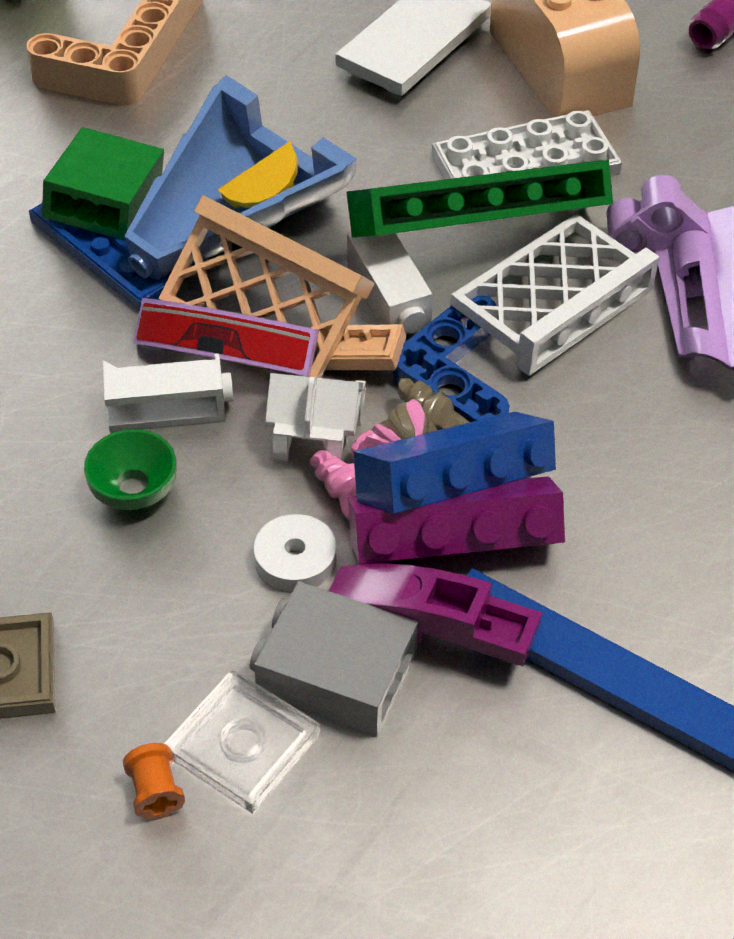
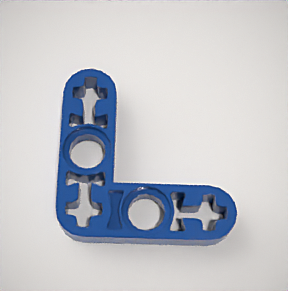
M476 296L472 299L477 305L496 306L495 301L488 296ZM451 305L404 343L397 368L393 370L395 381L399 383L400 378H409L413 383L421 380L430 385L433 392H438V388L446 384L459 386L463 390L461 393L446 396L453 401L454 411L469 422L509 413L510 405L501 393L456 364L491 334L472 320H467L468 317ZM445 335L455 338L458 342L450 346H442L437 344L434 339Z

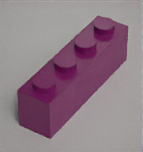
M549 476L520 479L395 514L357 502V496H348L351 546L359 564L565 543L563 492Z

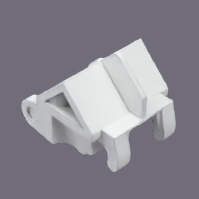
M280 372L279 374L270 373L265 427L274 428L272 442L273 459L288 461L289 448L294 437L321 440L327 452L343 461V447L347 445L348 436L354 437L356 426L361 425L366 381L356 380L353 382L296 376L286 372Z

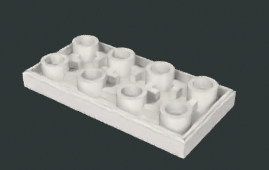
M399 0L335 54V66L352 73L355 77L366 79L379 85L390 93L402 96L491 17V3L485 0Z
M589 110L572 111L563 116L544 120L534 119L525 124L506 128L497 127L483 133L469 136H454L449 140L432 143V156L444 179L609 159L610 175L613 176L621 173L622 166L620 158Z

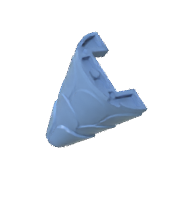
M226 75L211 89L188 132L183 134L162 176L155 178L124 236L130 254L128 262L132 269L143 278L151 277L152 279L159 280L169 276L200 216L194 210L202 195L267 228H271L281 220L323 201L346 187L356 173L357 158L324 137L311 147L312 157L292 145L300 162L297 176L293 182L294 186L251 208L232 207L220 196L217 189L288 143V141L262 125L258 95ZM208 230L200 246L203 261L224 253L220 235Z

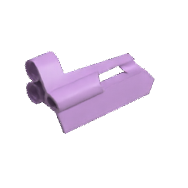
M656 175L649 178L641 188V201L623 198L614 201L606 211L608 235L635 254L644 248H648L660 257L658 270L679 357L695 361L696 356L707 357L719 362L726 369L734 370V205L706 212L682 192L678 179L670 175ZM704 295L708 330L690 327L687 298Z

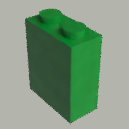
M81 127L43 180L42 218L125 240L124 236L155 178L162 176L164 149Z

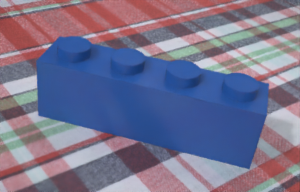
M511 412L353 451L357 502L395 514L556 470L554 421L519 412Z

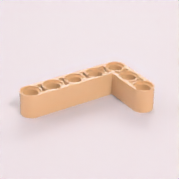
M141 0L111 46L50 33L33 36L26 45L32 81L37 87L116 105L134 104L145 94L199 8L202 0Z

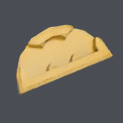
M289 141L217 189L220 196L232 207L251 208L293 187L300 162L291 142Z

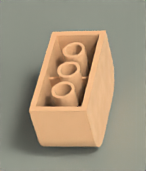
M492 0L491 34L552 117L567 115L572 111L589 110L592 116H597L633 106L640 60V39L635 18L625 0Z

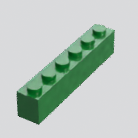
M609 159L346 192L352 238L387 235L613 204Z

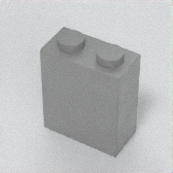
M298 581L289 599L282 598L279 601L272 619L273 629L267 641L260 639L253 650L250 670L255 671L256 694L378 737L417 653L418 621Z

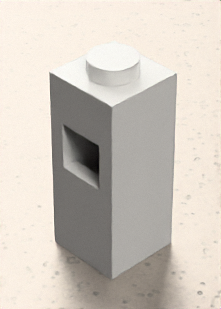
M351 233L347 234V268L375 283L366 301L380 325L403 324L405 333L408 334L415 333L432 321L433 294L396 233L352 238Z

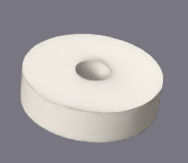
M289 514L277 517L260 529L254 541L256 570L268 585L278 590L293 592L298 581L318 587L331 576L336 566L337 556L334 534L325 523L312 516ZM291 551L302 552L298 555L289 554Z

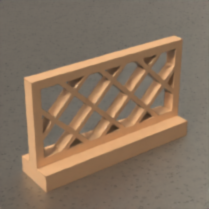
M202 195L194 210L200 216L159 299L196 306L207 305L208 308L217 309L215 301L237 294L242 314L261 318L276 314L277 321L287 323L284 310L306 303L313 325L309 328L319 330L317 342L320 351L312 365L310 377L321 378L361 298L367 300L375 283ZM208 230L220 235L225 254L204 262L200 246ZM231 241L243 248L233 251ZM252 253L259 255L264 274L242 282L236 259ZM193 260H194L195 265L192 266V267H190L191 264H192V262H193ZM270 261L282 268L272 271ZM228 263L234 285L212 293L206 270ZM291 273L298 275L304 295L281 303L275 279ZM198 274L204 296L189 302L176 297L184 278ZM309 281L321 287V289L311 291ZM267 283L273 306L251 313L245 290ZM332 293L345 299L335 319L323 323L320 322L315 299ZM330 329V331H329V333H328V335H327V337H326V339H325V335H324V332H323V331H326V330Z

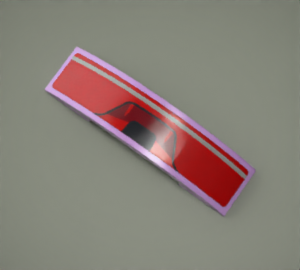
M142 298L133 344L214 359V354L219 353L220 360L310 377L319 330L208 307Z

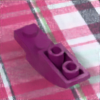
M386 563L341 566L329 589L330 592L417 620L418 645L421 644L424 635H428L524 667L541 625L542 612L491 596L492 583L433 568Z

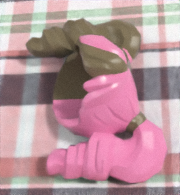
M400 378L397 391L400 399L406 403L399 404L395 410L389 413L387 420L379 424L376 423L372 429L364 432L354 441L350 447L353 461V451L470 422L454 411L453 401L443 391L433 392L430 385L421 380L413 383L409 378ZM320 450L311 457L310 464L316 468L315 476L320 481L325 482V488L331 498H339L342 513L349 520L348 496H356L354 463L347 464L337 456L334 457L327 450Z

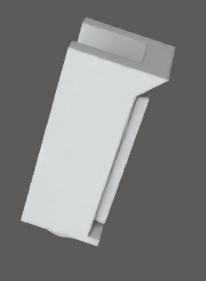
M219 353L214 354L215 359L120 368L102 360L105 406H108L109 432L126 429H149L226 421L224 402L233 401L231 372L221 373Z

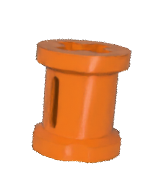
M149 743L141 745L125 755L122 761L125 774L132 777L137 795L133 801L135 815L146 820H155L168 817L183 807L185 803L183 789L175 785L171 770L174 762L172 748L162 743Z

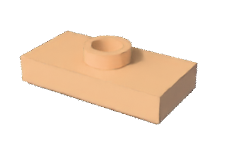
M403 324L348 325L325 370H396L406 339ZM328 329V330H326V331H323V332H324V335H325V339H326V337H327V335H328L330 329ZM318 342L316 344L313 363L320 351Z

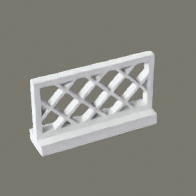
M574 214L452 293L450 305L517 354L516 367L530 376L652 291L660 257L648 248H644L635 254L578 214ZM576 232L588 240L589 244L565 243V238ZM539 255L559 256V264L534 263V258ZM566 256L590 257L591 266L566 265ZM598 258L615 259L621 265L618 267L598 266ZM508 275L528 276V285L503 284L502 279ZM535 277L560 278V287L535 285ZM567 278L592 279V284L587 288L568 287ZM476 296L496 297L497 306L477 305L472 299ZM503 297L529 299V308L503 307ZM536 299L561 300L562 305L556 309L536 308ZM504 320L530 321V326L518 335L504 325Z

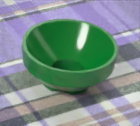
M126 429L113 432L96 442L88 451L84 461L85 478L94 497L103 504L117 509L136 510L160 501L171 490L176 479L177 461L173 448L160 435L146 430ZM130 478H140L148 483L144 490L134 494L125 493L119 489L121 483Z

